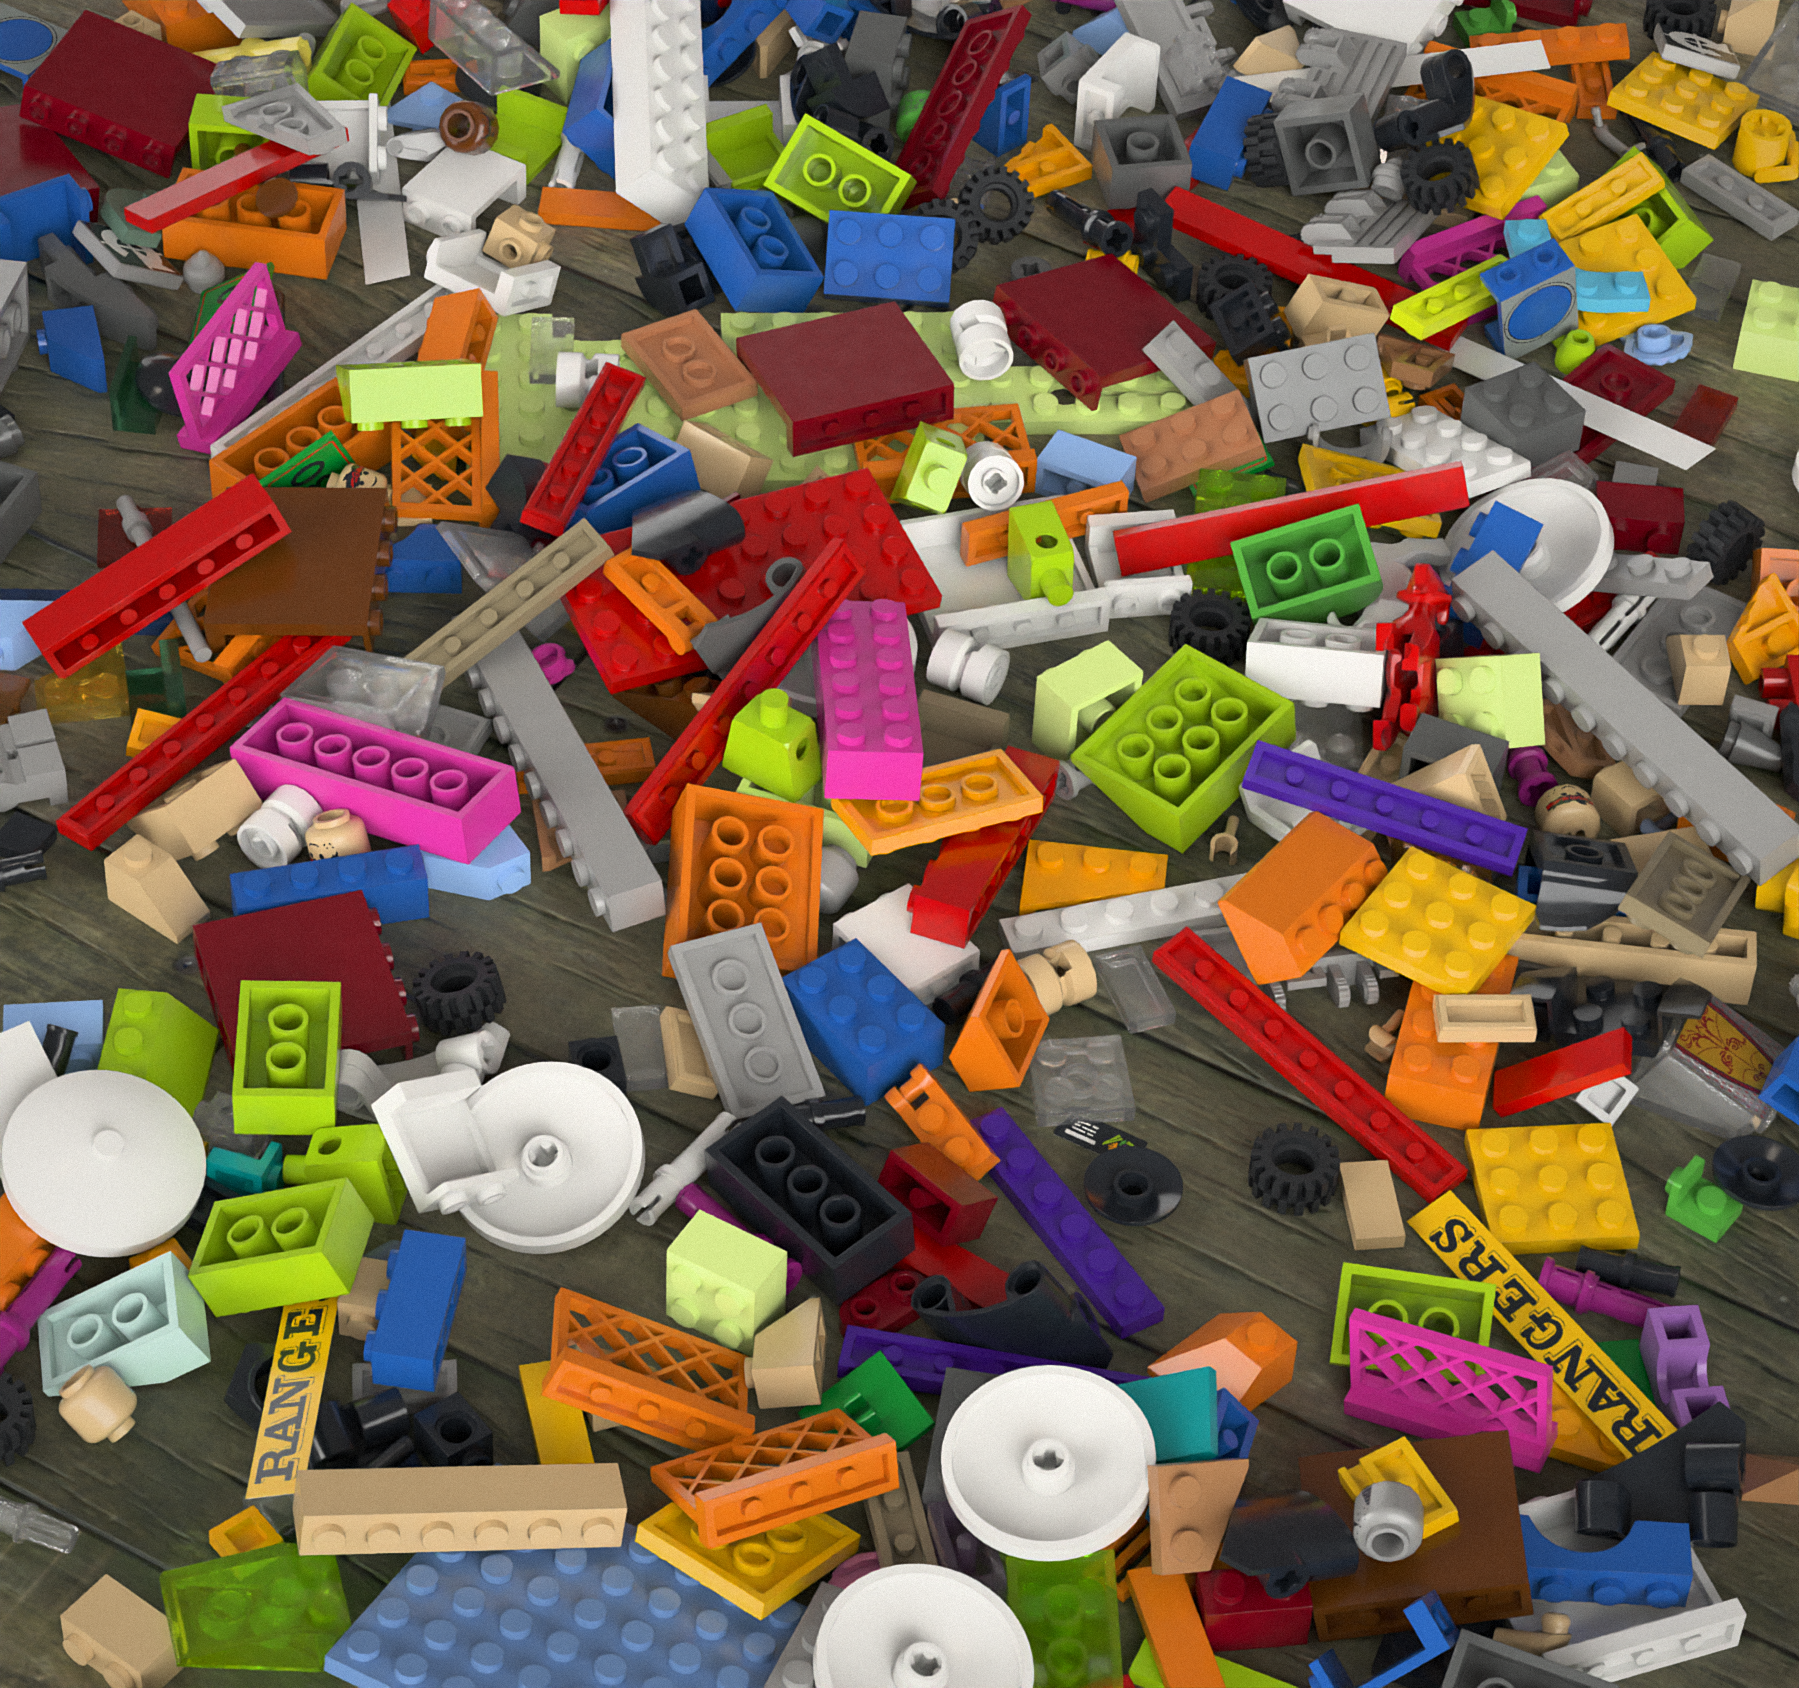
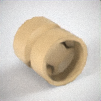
M1073 939L1045 949L1042 956L1040 954H1032L1017 961L1047 1015L1058 1012L1062 1004L1064 1006L1075 1005L1092 998L1097 992V979L1092 962L1084 948Z

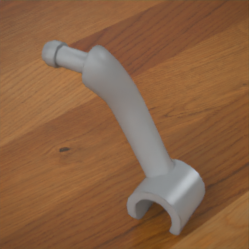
M1599 106L1592 107L1591 114L1595 122V127L1592 128L1594 134L1600 142L1618 154L1621 159L1633 146L1627 147L1609 132L1608 125L1603 124ZM1643 142L1634 145L1639 150L1646 148Z

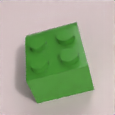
M1359 503L1230 542L1254 626H1256L1260 618L1324 623L1327 622L1330 612H1335L1337 618L1367 607L1380 596L1383 590V582Z

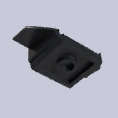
M1532 830L1524 863H1517V870L1519 865L1537 867L1541 883L1536 903L1535 920L1539 930L1587 931L1601 924L1620 911L1618 910L1620 903L1638 877L1637 869L1625 843Z
M1557 967L1523 972L1510 994H1531L1532 1002L1547 1003L1549 1031L1554 1035L1559 1047L1564 1048L1624 1027L1632 1036V1055L1651 1058L1657 1056L1664 1044L1674 1017L1701 1020L1712 998L1710 991L1683 978L1677 979L1672 985L1659 984L1654 981L1639 982L1612 979L1607 976H1581L1577 978V967Z

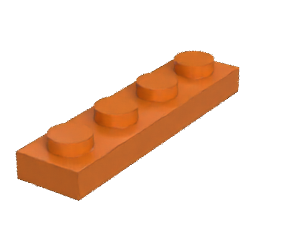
M1603 23L1601 25L1583 27L1565 26L1559 29L1547 30L1528 29L1521 32L1485 33L1483 35L1469 36L1470 48L1541 40L1550 66L1630 59L1626 23Z
M1121 480L1050 500H1052L1068 538L1071 539L1086 534L1087 515L1127 513L1129 490ZM1009 510L962 523L960 557L967 567L1008 556ZM1041 536L1036 539V543L1041 542Z

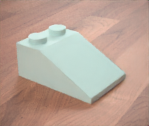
M169 1251L46 1309L37 1320L43 1392L48 1397L59 1396V1390L66 1381L88 1364L94 1369L100 1366L111 1367L129 1387L165 1383L211 1362L204 1299L188 1278L189 1270Z

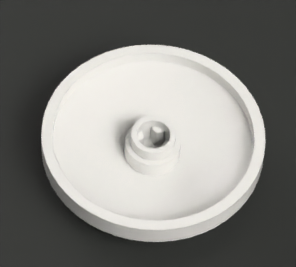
M1553 478L1519 481L1487 494L1470 506L1457 519L1444 540L1452 556L1448 565L1439 566L1442 582L1450 581L1456 575L1449 571L1458 551L1461 547L1467 550L1470 549L1475 538L1469 536V532L1478 514L1481 511L1488 515L1495 501L1544 524L1537 542L1519 574L1562 612L1575 606L1596 587L1610 564L1614 549L1613 528L1603 505L1597 497L1578 484Z
M565 1062L526 1064L508 1070L491 1079L466 1101L497 1171L516 1167L520 1175L518 1179L505 1188L507 1195L497 1202L486 1206H479L478 1201H474L459 1210L466 1222L488 1241L512 1251L529 1254H550L573 1249L588 1243L608 1230L620 1219L635 1198L645 1167V1142L642 1129L635 1111L626 1096L601 1074L588 1068Z
M87 1070L65 1074L46 1082L31 1092L16 1108L7 1125L1 1147L0 1175L5 1193L13 1209L27 1226L39 1236L62 1249L77 1254L93 1257H122L152 1249L168 1240L184 1226L196 1208L202 1192L206 1175V1154L203 1140L193 1119L185 1108L166 1091L145 1079L131 1074L109 1070Z
M1056 1365L1017 1369L992 1379L974 1391L961 1404L952 1417L944 1436L941 1453L942 1479L945 1493L951 1508L961 1523L975 1537L988 1546L1007 1555L1033 1561H1063L1079 1558L1101 1550L1119 1539L1136 1523L1149 1502L1147 1465L1156 1464L1155 1442L1151 1428L1143 1412L1130 1396L1114 1383L1094 1373L1078 1368Z
M901 1564L889 1566L870 1572L850 1584L838 1595L825 1614L816 1638L813 1653V1673L816 1688H1033L1034 1664L1030 1644L1024 1629L1011 1609L999 1596L977 1580L955 1570L936 1565Z

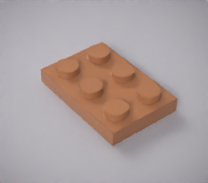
M697 309L621 334V348L681 421L758 395V382Z
M1239 389L1119 435L1124 452L1137 457L1135 479L1145 503L1266 456L1261 439Z

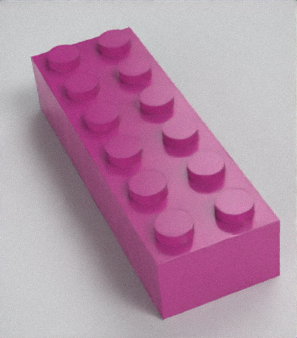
M845 599L811 643L824 798L919 801L924 753L905 603L894 602L888 599H878L873 602L849 601Z
M286 697L282 698L229 747L231 758L237 760L261 800L265 801L282 785H294L310 794L321 806L323 812L333 809H348L350 814L362 818L366 831L369 834L407 846L419 844L420 850L467 865L521 813L515 768L513 766Z

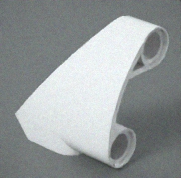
M492 1021L490 1024H484L481 1029L473 1033L440 1041L435 1052L411 1060L378 1066L371 1058L360 1051L352 1049L341 1050L337 1110L378 1123L371 1105L399 1082L474 1068L482 1085L485 1075L498 1071L510 1033L507 1029ZM474 1091L465 1100L467 1101L476 1091Z

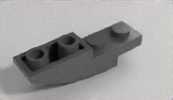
M53 233L38 238L41 271L46 275L48 300L58 309L93 305L100 335L125 345L148 351L158 348L156 329L159 328V321L151 306H145L135 296L129 284H123L109 272L97 276L91 267L87 268L77 258L71 246H65Z

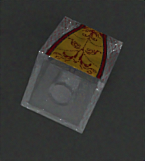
M1712 995L1701 1020L1674 1017L1664 1044L1655 1058L1639 1057L1629 1078V1081L1636 1085L1639 1090L1629 1104L1728 1140L1738 1136L1750 1135L1754 1131L1761 1134L1771 1124L1777 1114V1110L1760 1100L1758 1096L1775 1059L1786 1048Z

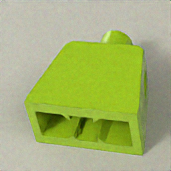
M920 421L890 499L931 515L945 514L967 461L968 454L962 437Z
M1052 500L1009 508L1008 578L1024 600L1047 597L1049 603L1053 606L1067 604L1072 599L1074 593V551ZM1041 536V542L1036 543V539Z
M771 688L765 690L762 694L756 695L734 717L722 767L796 804L822 778L815 722L811 717L788 706L789 697L785 691Z
M379 1123L319 1128L313 1134L306 1155H286L283 1162V1180L285 1184L307 1185L348 1177L374 1217V1222L397 1225L408 1188Z

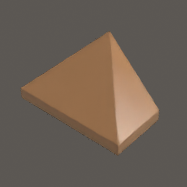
M1746 1453V1475L1744 1488L1741 1489V1501L1799 1505V1457Z

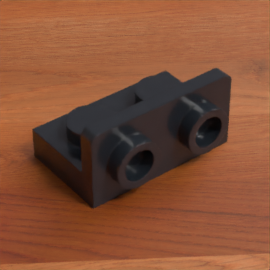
M1252 280L1209 305L1229 353L1238 367L1244 364L1243 360L1260 356L1273 346H1276L1280 352L1290 350L1286 341L1292 338V335L1280 316L1276 318L1274 316L1280 312L1278 305L1268 290L1261 294Z

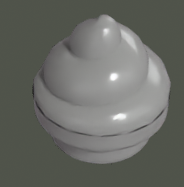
M1401 156L1389 159L1386 163L1377 165L1373 170L1371 189L1377 195L1389 200H1401L1403 194L1406 193L1400 176V170H1403L1401 164L1404 160Z
M200 250L193 254L183 265L184 281L188 284L190 290L201 294L203 290L222 283L225 278V267L215 255L206 250Z

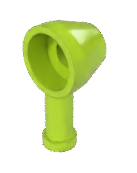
M1581 329L1572 330L1568 334L1551 341L1557 348L1554 364L1560 372L1566 375L1596 352L1592 334Z

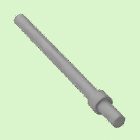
M123 495L119 497L116 501V506L123 518L122 527L128 539L139 547L153 538L152 525L146 514L138 510L131 496ZM186 601L170 610L194 659L197 662H206L212 656L211 649Z

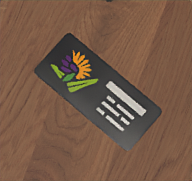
M1073 1109L1068 1111L1054 1131V1135L1099 1155L1117 1147L1137 1146L1146 1148L1148 1145L1146 1141Z

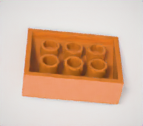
M687 783L672 810L662 976L676 979L667 954L671 945L761 923L781 977L817 959L824 809Z

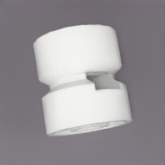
M973 300L956 309L950 318V330L962 372L969 378L979 381L991 380L1004 374L1013 362V350L1007 334L1004 315L1000 307L990 301Z
M559 351L556 369V407L580 408L604 364L609 362L620 367V354L595 353L592 359H586L585 355L581 352Z
M990 441L977 442L966 449L968 454L967 461L959 480L972 500L981 508L991 511L1004 510L1013 505L1021 496L1024 479L1021 469L1009 452L998 443Z
M949 628L942 633L933 648L927 666L926 677L928 682L953 692L960 687L962 696L984 705H989L1003 686L1009 668L1010 655L1008 651L986 642L976 646L975 638Z
M285 784L278 787L265 800L261 808L255 811L240 826L237 832V839L242 851L250 861L262 869L289 865L299 855L302 848L307 846L305 832L313 824L312 819L318 814L323 813L321 806L310 794L297 786Z

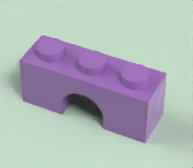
M1698 1305L1648 1308L1639 1344L1656 1407L1677 1430L1719 1401L1730 1409L1724 1387H1709L1707 1356L1710 1342Z

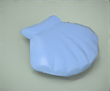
M1662 324L1644 325L1637 332L1619 338L1625 346V353L1649 366H1663L1664 364L1684 359L1691 351L1693 345V334L1674 331Z

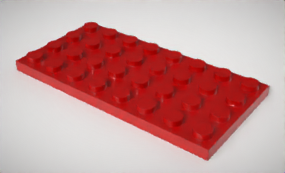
M868 467L728 502L738 511L743 520L745 538L737 545L707 556L702 567L693 574L681 575L663 559L659 560L714 614L718 621L727 614L732 618L747 613L774 596L765 580L769 567L775 561L786 557L796 558L808 571L832 538L844 539L866 569L865 574L845 599L868 602L888 599L894 602L905 603L907 616L939 608L942 600L940 590ZM632 527L600 535L610 546L614 556L632 547ZM604 564L560 597L567 614L610 694L708 669V666L695 649L683 655L677 654L672 649L668 637L603 574ZM686 617L681 620L686 626L692 624Z

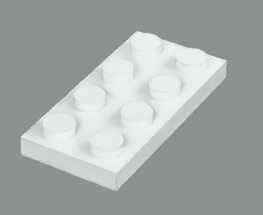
M1418 406L1413 408L1411 413L1396 418L1380 419L1375 425L1360 429V445L1363 446L1379 437L1382 426H1388L1389 430L1393 431V438L1385 459L1405 471L1461 460L1469 498L1531 477V463L1529 460L1516 454L1510 448L1487 438L1486 435L1467 427L1461 421L1445 415L1433 406Z

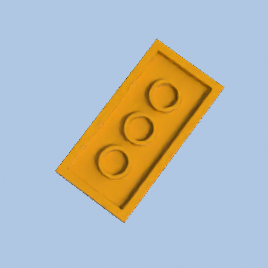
M1000 748L922 768L919 801L831 798V807L868 853L874 856L888 854L897 849L920 843H931L940 838L963 832L977 831L982 827L1005 821H1016L1022 817L1043 812V796Z

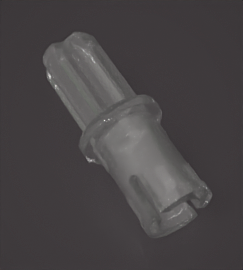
M0 1496V1531L12 1536V1540L15 1543L23 1544L25 1540H29L65 1554L70 1553L74 1549L79 1536V1529L76 1526L39 1513L38 1506L35 1503L28 1502L24 1505Z

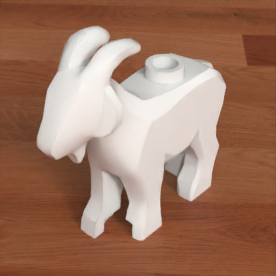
M1407 537L1403 541L1394 544L1371 542L1383 582V590L1373 603L1357 611L1360 618L1354 623L1353 627L1376 629L1377 623L1393 622V620L1402 616L1409 609V604L1398 600L1396 595L1398 591L1407 588L1412 575L1411 571L1414 570L1415 564H1430L1432 569L1438 573L1439 566L1450 563L1452 555L1443 538L1417 539ZM1451 580L1444 581L1443 583L1450 586ZM1335 612L1329 613L1327 617L1328 624L1344 626L1337 619Z

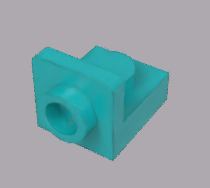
M271 1141L261 1160L240 1152H231L213 1147L206 1159L207 1176L242 1196L283 1189L285 1182L283 1180L282 1144Z

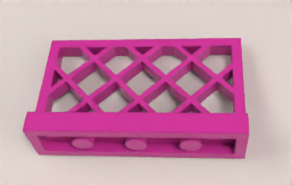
M1536 195L1516 203L1504 220L1483 215L1417 240L1402 255L1397 273L1406 284L1415 281L1423 291L1439 284V282L1433 281L1429 277L1430 274L1437 272L1453 277L1468 270V268L1460 267V263L1467 260L1482 263L1497 256L1492 254L1494 250L1501 247L1507 248L1503 234L1505 220L1539 219L1538 216L1546 211L1547 205ZM1497 303L1470 316L1467 326L1498 315Z
M255 262L169 371V377L185 423L177 434L181 448L211 455L210 445L245 421L302 346L299 333L285 329L266 264ZM257 286L255 302H254V306H252V300H253L254 290H255V287ZM250 311H253L249 328V334L248 336H246ZM236 313L233 333H230L233 315ZM265 317L267 319L268 326L264 325ZM231 338L227 363H225L228 341ZM215 340L211 361H208L211 344ZM207 366H210L206 390L203 391ZM193 368L189 387L186 376Z
M1354 1308L1349 1318L1351 1388L1344 1399V1414L1425 1439L1471 1435L1481 1431L1508 1430L1514 1466L1540 1473L1558 1436V1422L1552 1421L1553 1366ZM1365 1330L1381 1335L1388 1344L1379 1347L1365 1333ZM1415 1346L1429 1349L1437 1358L1428 1362ZM1399 1353L1413 1368L1404 1372L1390 1356ZM1467 1360L1477 1363L1487 1373L1477 1376L1463 1361ZM1375 1364L1382 1372L1366 1370V1366ZM1448 1368L1462 1383L1452 1386L1439 1371ZM1517 1375L1537 1381V1387L1527 1391L1513 1376ZM1424 1378L1428 1383H1424L1418 1380ZM1498 1383L1511 1398L1502 1401L1488 1386ZM1473 1393L1477 1398L1468 1396L1467 1394ZM1523 1408L1527 1413L1518 1411L1517 1409Z

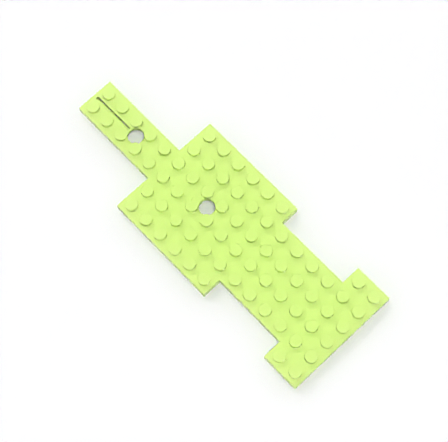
M954 311L903 312L953 381L954 408L1018 403L1027 435H1054L1058 429L1073 435L1124 434L1193 407V404L1162 371L1102 388L1098 408L1095 411H1091L1077 398L1074 404H1058L1057 397L1050 393L1066 388L1040 365L1010 366L1004 374L997 378L982 381L971 379L962 372L958 363L956 346L950 330V318ZM526 313L508 316L497 314L498 321L485 370L498 371L500 464L506 454L540 459L549 464L580 408L556 407V369L559 351L581 352L585 355L586 359H592L595 353L620 354V367L644 376L621 348V340L553 341L552 314ZM721 313V339L737 357V337L841 313ZM646 378L643 390L619 434L639 423L675 442L684 421L680 420ZM759 384L758 395L685 420L708 424L774 460L760 493H768L800 485L816 466H819L830 477L858 470L852 443L792 457L787 449L786 424ZM1008 419L994 420L989 424L1004 431L1012 423ZM962 423L949 424L947 426L960 434L969 428ZM917 428L905 431L915 435ZM979 432L972 440L983 442L985 441L984 434ZM896 439L887 445L899 453H902L908 447ZM876 455V456L873 457L870 461L886 460V459H884V458H882V457Z

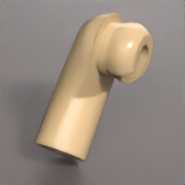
M1547 1612L1541 1617L1542 1630L1524 1631L1497 1627L1493 1640L1541 1657L1542 1653L1568 1645L1572 1636L1571 1633H1568L1571 1620L1567 1614Z

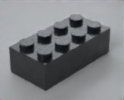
M783 1096L774 1100L704 1149L709 1186L760 1234L768 1235L773 1240L774 1246L787 1251V1258L797 1260L802 1266V1273L837 1306L915 1250L912 1213Z

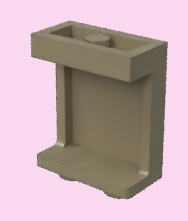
M926 689L922 691L917 701L924 753L922 768L1000 748L1005 751L1008 744L1009 713Z

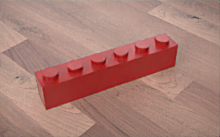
M252 473L30 616L22 624L60 681H63L292 531L273 500Z
M1007 746L1004 751L1005 754L1042 794L1043 812L1028 815L1016 821H1005L982 827L977 831L963 832L944 837L938 859H930L924 873L923 883L921 886L915 884L910 892L907 903V912L913 913L910 933L965 949L1029 842V839L1053 802L1060 760Z

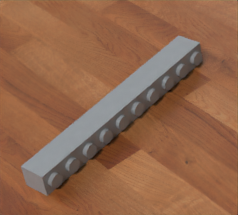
M1494 550L1451 579L1453 593L1451 604L1457 616L1466 623L1470 621L1481 631L1485 641L1495 650L1500 648L1505 654L1540 653L1542 691L1553 704L1557 705L1560 703L1568 710L1574 722L1584 732L1591 731L1602 742L1604 749L1613 759L1617 761L1621 759L1633 770L1636 779L1642 786L1647 789L1653 788L1661 795L1667 807L1675 816L1679 818L1685 817L1696 828L1698 835L1707 845L1711 847L1715 845L1727 856L1729 863L1737 873L1742 876L1748 875L1761 886L1799 858V825Z
M518 630L464 672L468 686L471 690L476 688L479 690L478 698L484 715L486 717L491 715L494 717L493 725L497 738L501 744L508 743L509 756L515 771H524V782L532 800L540 798L539 807L543 821L548 829L555 827L556 841L564 858L569 856L572 858L571 865L578 885L580 887L587 885L588 898L595 916L603 915L611 931L615 932L666 915L662 880Z

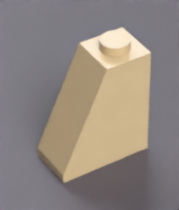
M1471 744L1392 783L1503 821L1507 818L1480 744ZM1386 835L1391 848H1410L1411 846L1423 848Z

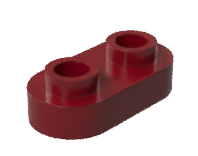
M911 1270L893 1271L842 1303L839 1311V1331L843 1338L845 1337L847 1325L896 1333L921 1318L911 1305V1297L916 1287L925 1278ZM862 1312H868V1313H870V1314H869V1315H862V1314H860V1313H862Z

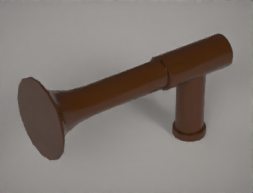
M240 143L235 147L234 155L237 156L252 148L247 143ZM282 177L271 178L258 184L256 205L264 216L279 218L288 214L295 207L298 200V191L289 179Z

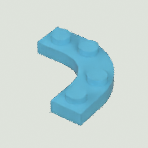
M1546 219L1505 220L1503 234L1510 259L1551 239ZM1575 267L1578 310L1596 313L1648 312L1651 298L1643 271L1592 272Z

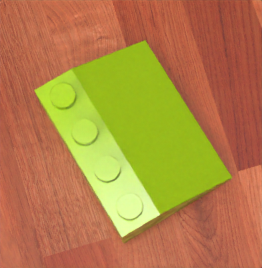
M1185 644L1070 755L1071 762L1147 834L1183 854L1241 795L1239 785L1243 782L1257 740L1287 749L1296 740L1295 706L1292 701Z

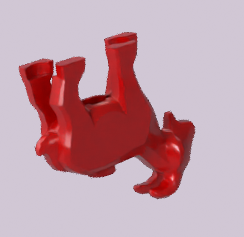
M1416 563L1407 588L1397 592L1396 598L1409 604V609L1402 616L1393 620V622L1376 624L1375 650H1388L1386 661V685L1388 692L1384 702L1382 719L1373 721V748L1375 750L1387 751L1391 748L1401 729L1403 734L1409 737L1422 713L1437 717L1438 695L1435 659H1440V637L1436 630L1435 617L1437 615L1439 624H1447L1453 595L1448 593L1440 576L1427 563Z

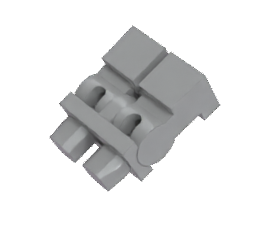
M46 708L9 716L8 724L0 725V812L11 810L18 803L48 798L50 806L69 803L65 767L57 741H55L54 731Z

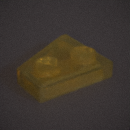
M122 642L66 679L58 678L56 673L52 672L34 681L37 710L46 708L51 724L131 716Z

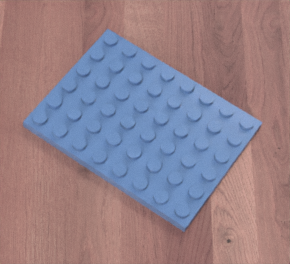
M496 1462L494 1466H502V1464ZM625 1522L621 1547L417 1552L325 1655L324 1671L359 1688H763L807 1607L794 1600H789L760 1621L635 1542L637 1527Z

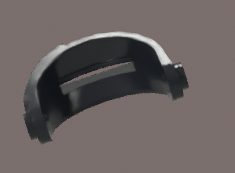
M246 1343L224 1396V1402L253 1430L259 1432L264 1405L255 1391L254 1383L258 1378L271 1372L276 1345Z

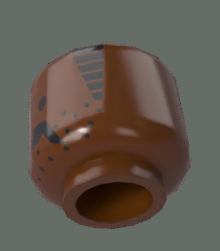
M461 100L452 103L444 110L440 117L439 131L443 142L448 148L454 152L475 156L483 154L493 147L498 139L499 124L492 109L486 105Z

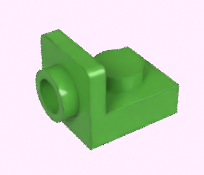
M1491 0L1490 7L1455 12L1452 26L1466 48H1470L1469 36L1483 35L1485 33H1511L1512 25L1517 20V12L1512 1Z
M1695 1155L1685 1168L1678 1166L1670 1175L1665 1186V1192L1669 1194L1665 1215L1717 1243L1739 1217L1743 1204L1728 1196L1719 1186L1702 1178L1705 1159Z

